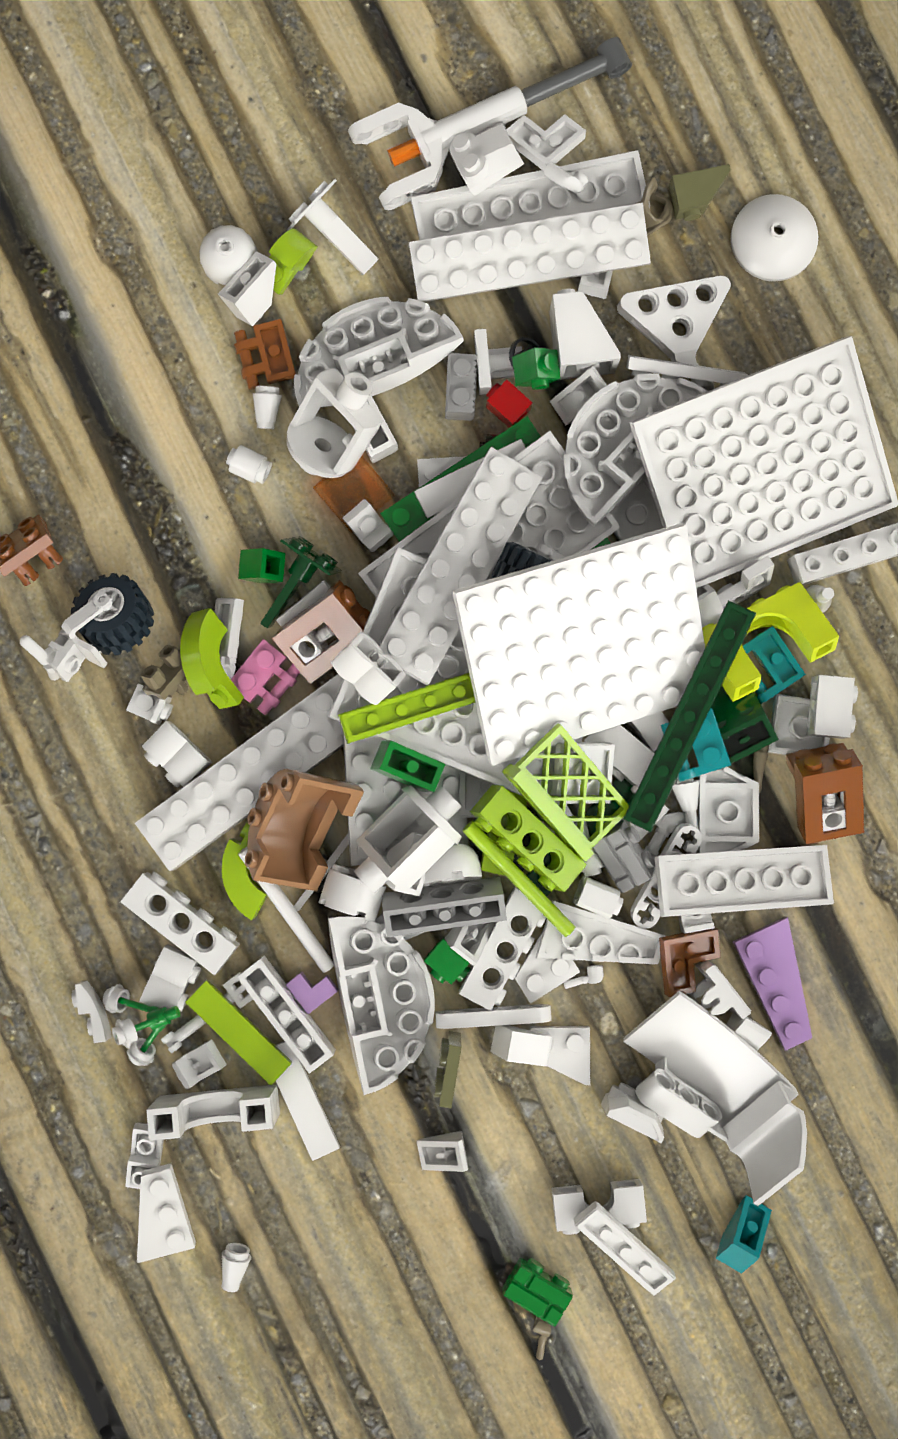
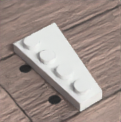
M552 901L576 928L569 936L564 937L547 919L535 957L540 959L658 964L661 956L659 938L665 937V935Z

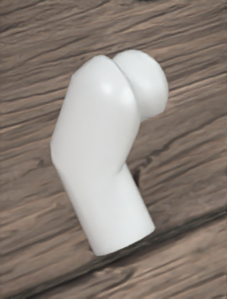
M553 162L548 163L544 169V176L574 193L583 191L584 186L588 183V178L583 172L577 171L572 176Z

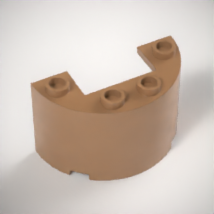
M283 769L274 774L267 783L261 785L255 808H252L248 814V824L250 827L245 866L249 868L252 879L254 881L317 891L328 869V865L319 849L337 811L339 810L342 815L352 817L364 793L363 789L355 783L290 769Z

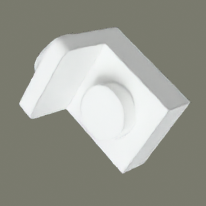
M365 499L343 517V520L371 552L377 550L393 536L391 529L382 521Z
M137 684L126 710L155 724L160 725L162 720L167 721L173 705L170 704L172 698L167 697L165 700H162L154 695L148 696L142 690L144 686Z

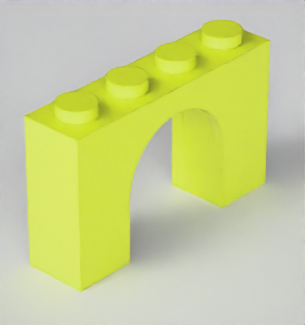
M801 582L792 586L786 585L780 588L776 594L766 599L760 598L747 608L756 613L747 634L762 627L773 626L792 637L810 663L836 649L839 639L838 633ZM711 623L702 628L705 648L717 624ZM742 645L722 684V687L733 702L758 690L762 676L746 654Z

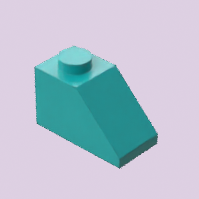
M744 1196L722 1234L716 1259L741 1274L760 1258L772 1210L763 1204L757 1206L753 1203L751 1197Z

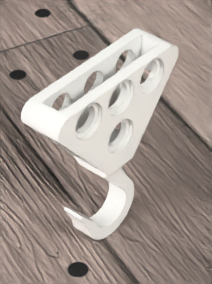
M716 276L630 292L623 295L617 305V311L665 353L672 362L698 365L695 358L696 352L725 299L731 283L726 276ZM696 289H705L709 293V300H699L696 295ZM667 295H678L681 305L678 307L671 306L668 303ZM641 299L649 300L652 304V311H642L639 308L638 301ZM673 323L683 324L686 328V334L684 336L676 335L672 329ZM709 381L708 386H705L704 389L706 391L715 389L714 383Z

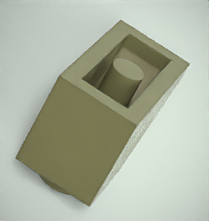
M730 164L672 176L668 188L674 208L675 220L684 218L685 221H692L700 218L705 213L726 181L731 170Z

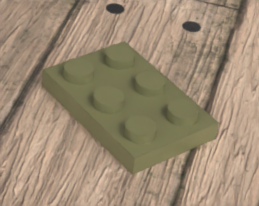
M449 1031L448 1039L442 1038L439 1066H443V1068L437 1067L434 1084V1097H439V1107L452 1108L462 1048L461 1033Z

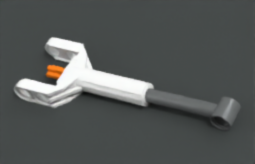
M613 37L604 41L596 50L598 55L522 90L517 86L511 87L438 121L427 118L418 109L396 103L352 124L348 129L352 142L354 144L366 145L408 126L411 140L387 150L390 161L395 167L420 156L425 169L390 184L379 196L385 210H392L411 202V197L435 191L443 172V165L450 144L458 134L470 132L475 135L500 122L506 124L526 115L527 107L604 72L611 79L625 74L632 67V63L620 38Z

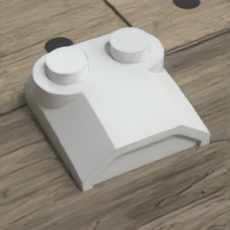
M503 122L475 135L470 132L458 134L450 144L449 150L452 158L474 196L524 164Z
M620 1083L619 1087L612 1085L610 1092L605 1094L601 1102L606 1116L662 1143L664 1139L661 1124L663 1117L642 1104L635 1095L636 1091L634 1088L624 1083Z

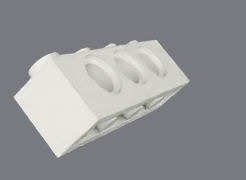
M898 523L793 555L787 562L794 584L801 582L802 585H806L898 556Z
M142 873L121 900V903L205 969L216 975L240 945L236 941L237 935L225 926L220 929L212 922L214 917L204 909L200 908L197 911L189 904L190 898L179 890H176L174 893L165 886L168 882L158 873ZM155 895H161L165 898L166 907L163 911L157 910L153 906ZM178 913H184L189 917L190 923L187 929H182L176 924ZM202 931H207L212 935L213 943L210 947H205L200 943L199 935Z
M515 886L505 903L507 920L495 923L477 964L472 965L471 970L459 989L460 995L490 1011L494 1005L500 1006L507 992L503 989L508 978L511 980L515 978L521 964L517 963L521 953H528L535 938L531 937L535 927L541 928L546 920V917ZM522 915L527 918V926L524 930L515 931L512 929L511 921L515 916ZM502 942H509L514 947L513 953L508 957H501L497 953V947ZM489 968H494L500 973L499 979L494 983H487L483 979V973Z
M265 955L236 977L309 1074L334 1055L336 1050L293 996L284 980Z

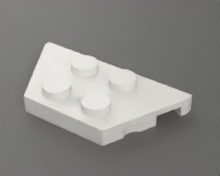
M728 767L698 776L700 780L698 823L702 834V842L698 848V853L740 851L758 843L759 783Z

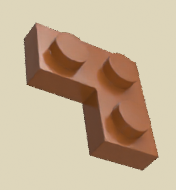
M714 927V929L691 933H679L659 938L664 994L670 998L678 991L684 994L696 992L694 963L721 958L717 928Z

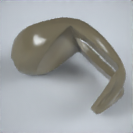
M655 177L650 178L647 182L642 199L637 202L643 203L647 236L667 225L674 213L671 201L666 196L656 192L658 184ZM650 199L665 205L663 213L659 218H655L650 212Z

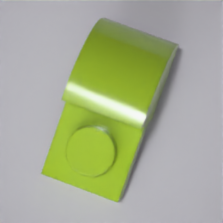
M293 228L285 232L268 251L271 254L269 258L276 263L273 291L278 295L284 293L296 273L304 269L318 248L317 245L297 229Z

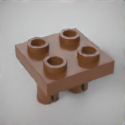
M39 514L34 518L28 517L18 525V529L11 534L0 536V573L5 577L13 571L24 586L31 584L29 577L33 582L39 577L38 572L28 563V560L35 555L39 556L47 569L55 567L53 560L57 565L63 560V557L52 546L53 540L47 524Z

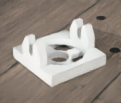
M703 961L695 965L705 979L696 985V992H693L692 995L695 999L703 995L702 1003L700 1004L703 1008H711L709 1011L711 1015L724 1014L730 1009L732 1013L741 1019H745L751 1014L750 1008L715 964Z

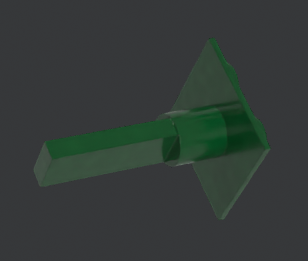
M301 536L298 539L292 537L280 540L281 543L296 552L298 556L288 569L291 577L260 623L267 629L273 627L276 619L281 615L302 582L308 584L318 568L329 576L341 573L342 571L336 566L338 562L325 553L319 555L312 550L314 545Z

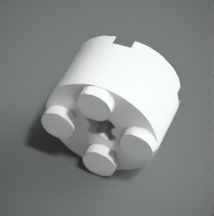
M333 864V867L329 869L318 903L325 904L324 906L352 916L360 914L365 916L364 919L375 921L386 886L383 885L374 893L354 873L356 869Z

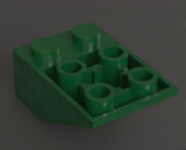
M721 686L711 708L713 709L731 764L779 740L754 692L733 702Z

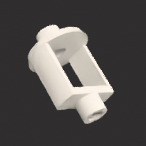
M328 369L316 376L287 430L288 450L305 472L326 478H337L345 475L356 466L382 424L383 418L367 402L373 391V386L362 374L350 372L343 377L337 369ZM325 398L357 430L354 436L351 433L347 434L337 424L316 416Z
M411 785L403 788L404 793L356 840L357 844L369 857L354 873L374 893L388 880L405 893L454 843L458 845L462 836L447 821L462 806L441 785L426 800ZM424 812L435 825L392 866L382 855V852Z

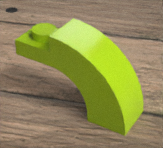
M208 608L192 613L185 623L180 643L182 668L188 684L195 695L207 693L210 700L219 709L237 706L244 699V696L225 673L219 654L221 640L228 629L214 611Z
M247 821L239 835L243 838L242 842L232 838L229 839L222 859V879L225 890L233 905L245 917L253 920L268 896L252 879L249 869L238 855L242 849L247 847L250 827Z

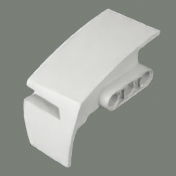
M678 991L624 1037L623 1042L655 1064V1071L636 1087V1095L641 1103L696 1138H700L710 1131L724 1140L730 1151L738 1155L745 1165L754 1204L759 1206L803 1171L806 1157L807 1128L804 1111L791 1103L798 1096L796 1088L737 1033L717 1017L711 1015L709 1011L693 999Z

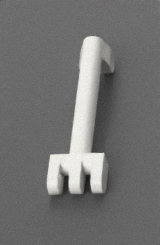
M239 972L224 983L223 986L227 990L224 996L231 1003L235 1002L241 1009L253 999L249 994L245 998L241 994L246 990L243 985L238 988L235 986L234 983L239 982L236 978L241 974ZM197 1015L176 1032H169L161 1041L164 1044L166 1043L169 1047L168 1050L172 1054L182 1046L181 1042L206 1024V1022Z

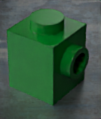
M532 348L512 357L515 386L532 387L533 390L548 388L549 383L561 379L557 349Z
M265 548L240 550L238 579L257 583L283 582L286 553Z
M444 936L424 958V962L432 968L429 973L442 984L445 981L451 985L455 980L461 982L471 970L468 967L469 962L450 948Z

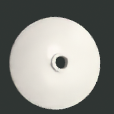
M770 194L752 200L739 212L731 230V247L736 260L746 272L765 281H783L801 273L811 262L818 245V230L813 216L803 204L785 195ZM774 228H781L783 230V234H776Z

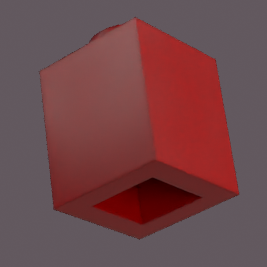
M507 379L502 385L496 383L486 395L489 398L486 408L508 428L521 421L531 410L533 404Z

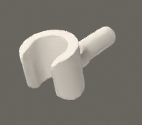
M587 966V976L565 981V989L583 983L596 984L601 982L604 977L603 966Z

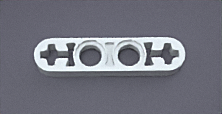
M691 823L678 825L660 856L682 854L679 850L674 849V846L677 845L681 848L684 843L681 834L683 832L688 834L690 830H692L691 835L694 839L692 842L687 840L682 848L687 851L686 854H695L702 842L700 830ZM656 866L653 867L652 878L644 883L630 910L633 922L643 929L653 927L660 918L659 896L651 893L652 885L657 882ZM646 896H648L653 902L658 903V905L655 906L653 903H651V905L648 908V911L651 914V916L649 918L644 917L641 921V917L639 916L638 912L639 910L645 911L647 909L649 902L645 900Z
M551 1005L493 1007L491 1011L486 1008L443 1010L435 1012L436 1028L453 1029L544 1023L551 1021Z

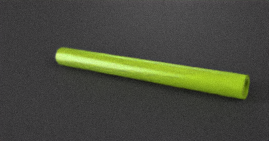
M474 821L469 822L463 828L462 832L564 937L569 936L576 927Z

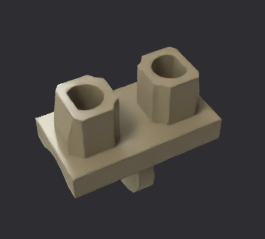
M165 645L159 653V657L163 660L164 664L160 668L151 665L141 674L146 684L142 688L145 694L157 696L162 700H165L167 697L171 698L175 692L184 695L189 690L184 682L186 677L182 668L180 650L175 646Z

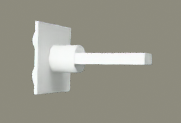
M334 179L329 185L323 181L308 198L312 203L308 206L303 202L291 215L289 220L292 224L287 230L292 229L305 215L342 255L364 275L377 262L378 258L321 199L337 180Z

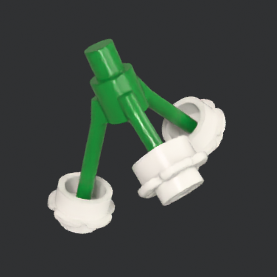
M120 984L108 988L103 996L105 1009L110 1013H121L127 1006L148 1012L146 1015L147 1020L133 1025L129 1018L123 1021L118 1019L115 1023L116 1027L112 1028V1034L117 1045L123 1044L128 1048L127 1054L133 1064L147 1066L149 1063H152L156 1052L152 1042L159 1032L171 1023V1020L181 1016L178 1006L167 1009L166 1007L159 1008L130 1000L129 991ZM150 1027L153 1030L147 1039L138 1038L137 1031Z

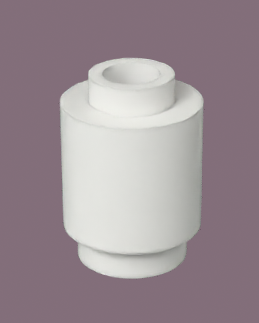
M242 445L237 449L232 448L226 460V464L229 465V472L254 484L256 482L263 484L272 467V462L267 461L266 456Z

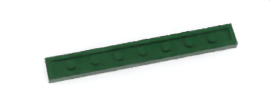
M728 600L623 818L624 820L652 832L756 616L755 612Z

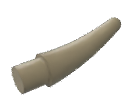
M769 745L754 752L753 777L754 781L759 783V792L762 791V779L768 758Z

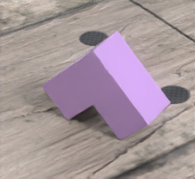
M300 972L286 984L307 1014L311 1013L339 990L328 975L313 986L303 972Z

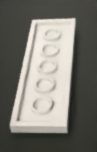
M827 845L655 857L661 917L834 904Z

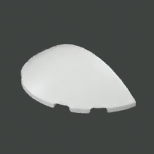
M379 297L352 304L323 322V330L314 340L308 339L299 356L301 361L298 374L294 375V389L298 405L300 407L316 376L324 370L337 369L343 377L350 372L362 374L371 382L373 386L371 396L404 384L436 365L464 341L463 336L446 314L441 316L432 311L427 303L416 299L408 298L407 302L391 301L389 297ZM325 398L321 407L334 405Z
M639 374L631 380L621 383L615 381L603 387L582 406L568 431L564 453V473L572 499L584 517L593 526L599 523L646 475L629 422L707 392L704 388L683 378L673 380L661 378L659 374Z
M364 917L328 918L339 995L362 1092L366 1095L376 1092L397 1080L398 1074L409 1064L414 1063L421 1054L426 1044L425 1037L429 1025L433 1023L435 997L433 984L422 957L404 939V936L387 937L385 924L366 920Z

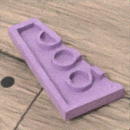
M788 917L781 918L733 941L783 1049L788 1050L811 1039L812 1033Z

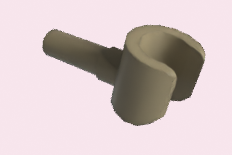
M536 1316L532 1331L540 1334L536 1358L542 1360L547 1338L551 1334V1325Z

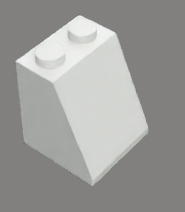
M562 289L557 294H553L549 316L553 349L558 351L561 377L559 380L578 378L592 366L596 368L600 375L615 374L621 359L620 352L583 291L575 292L574 289Z

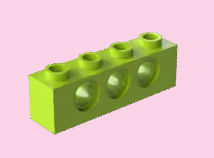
M492 784L470 810V813L477 818L474 821L475 824L486 833L491 831L498 838L496 843L508 853L513 851L519 857L517 860L518 864L528 872L533 870L540 877L538 882L551 892L553 889L565 892L587 865L502 785ZM507 813L510 822L506 828H503L501 819ZM528 833L530 835L531 841L530 844L526 848H524L522 840L523 837ZM547 853H550L551 862L545 867L544 857Z

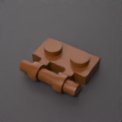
M281 319L254 325L253 329L256 336L254 338L247 339L245 330L234 332L236 339L234 347L236 354L240 355L243 366L241 369L242 378L247 381L249 390L260 386L257 377L262 374L266 375L268 385L294 378L296 373ZM259 349L262 362L254 364L251 352Z

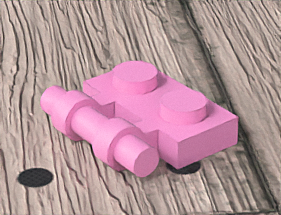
M263 639L231 678V681L249 703H252L257 695L262 697L264 700L257 709L266 716L273 707L276 708L281 702L279 699L289 686L293 687L297 682L296 678L300 672L294 664L287 671H284L281 665L287 657ZM275 674L280 680L269 692L264 687Z

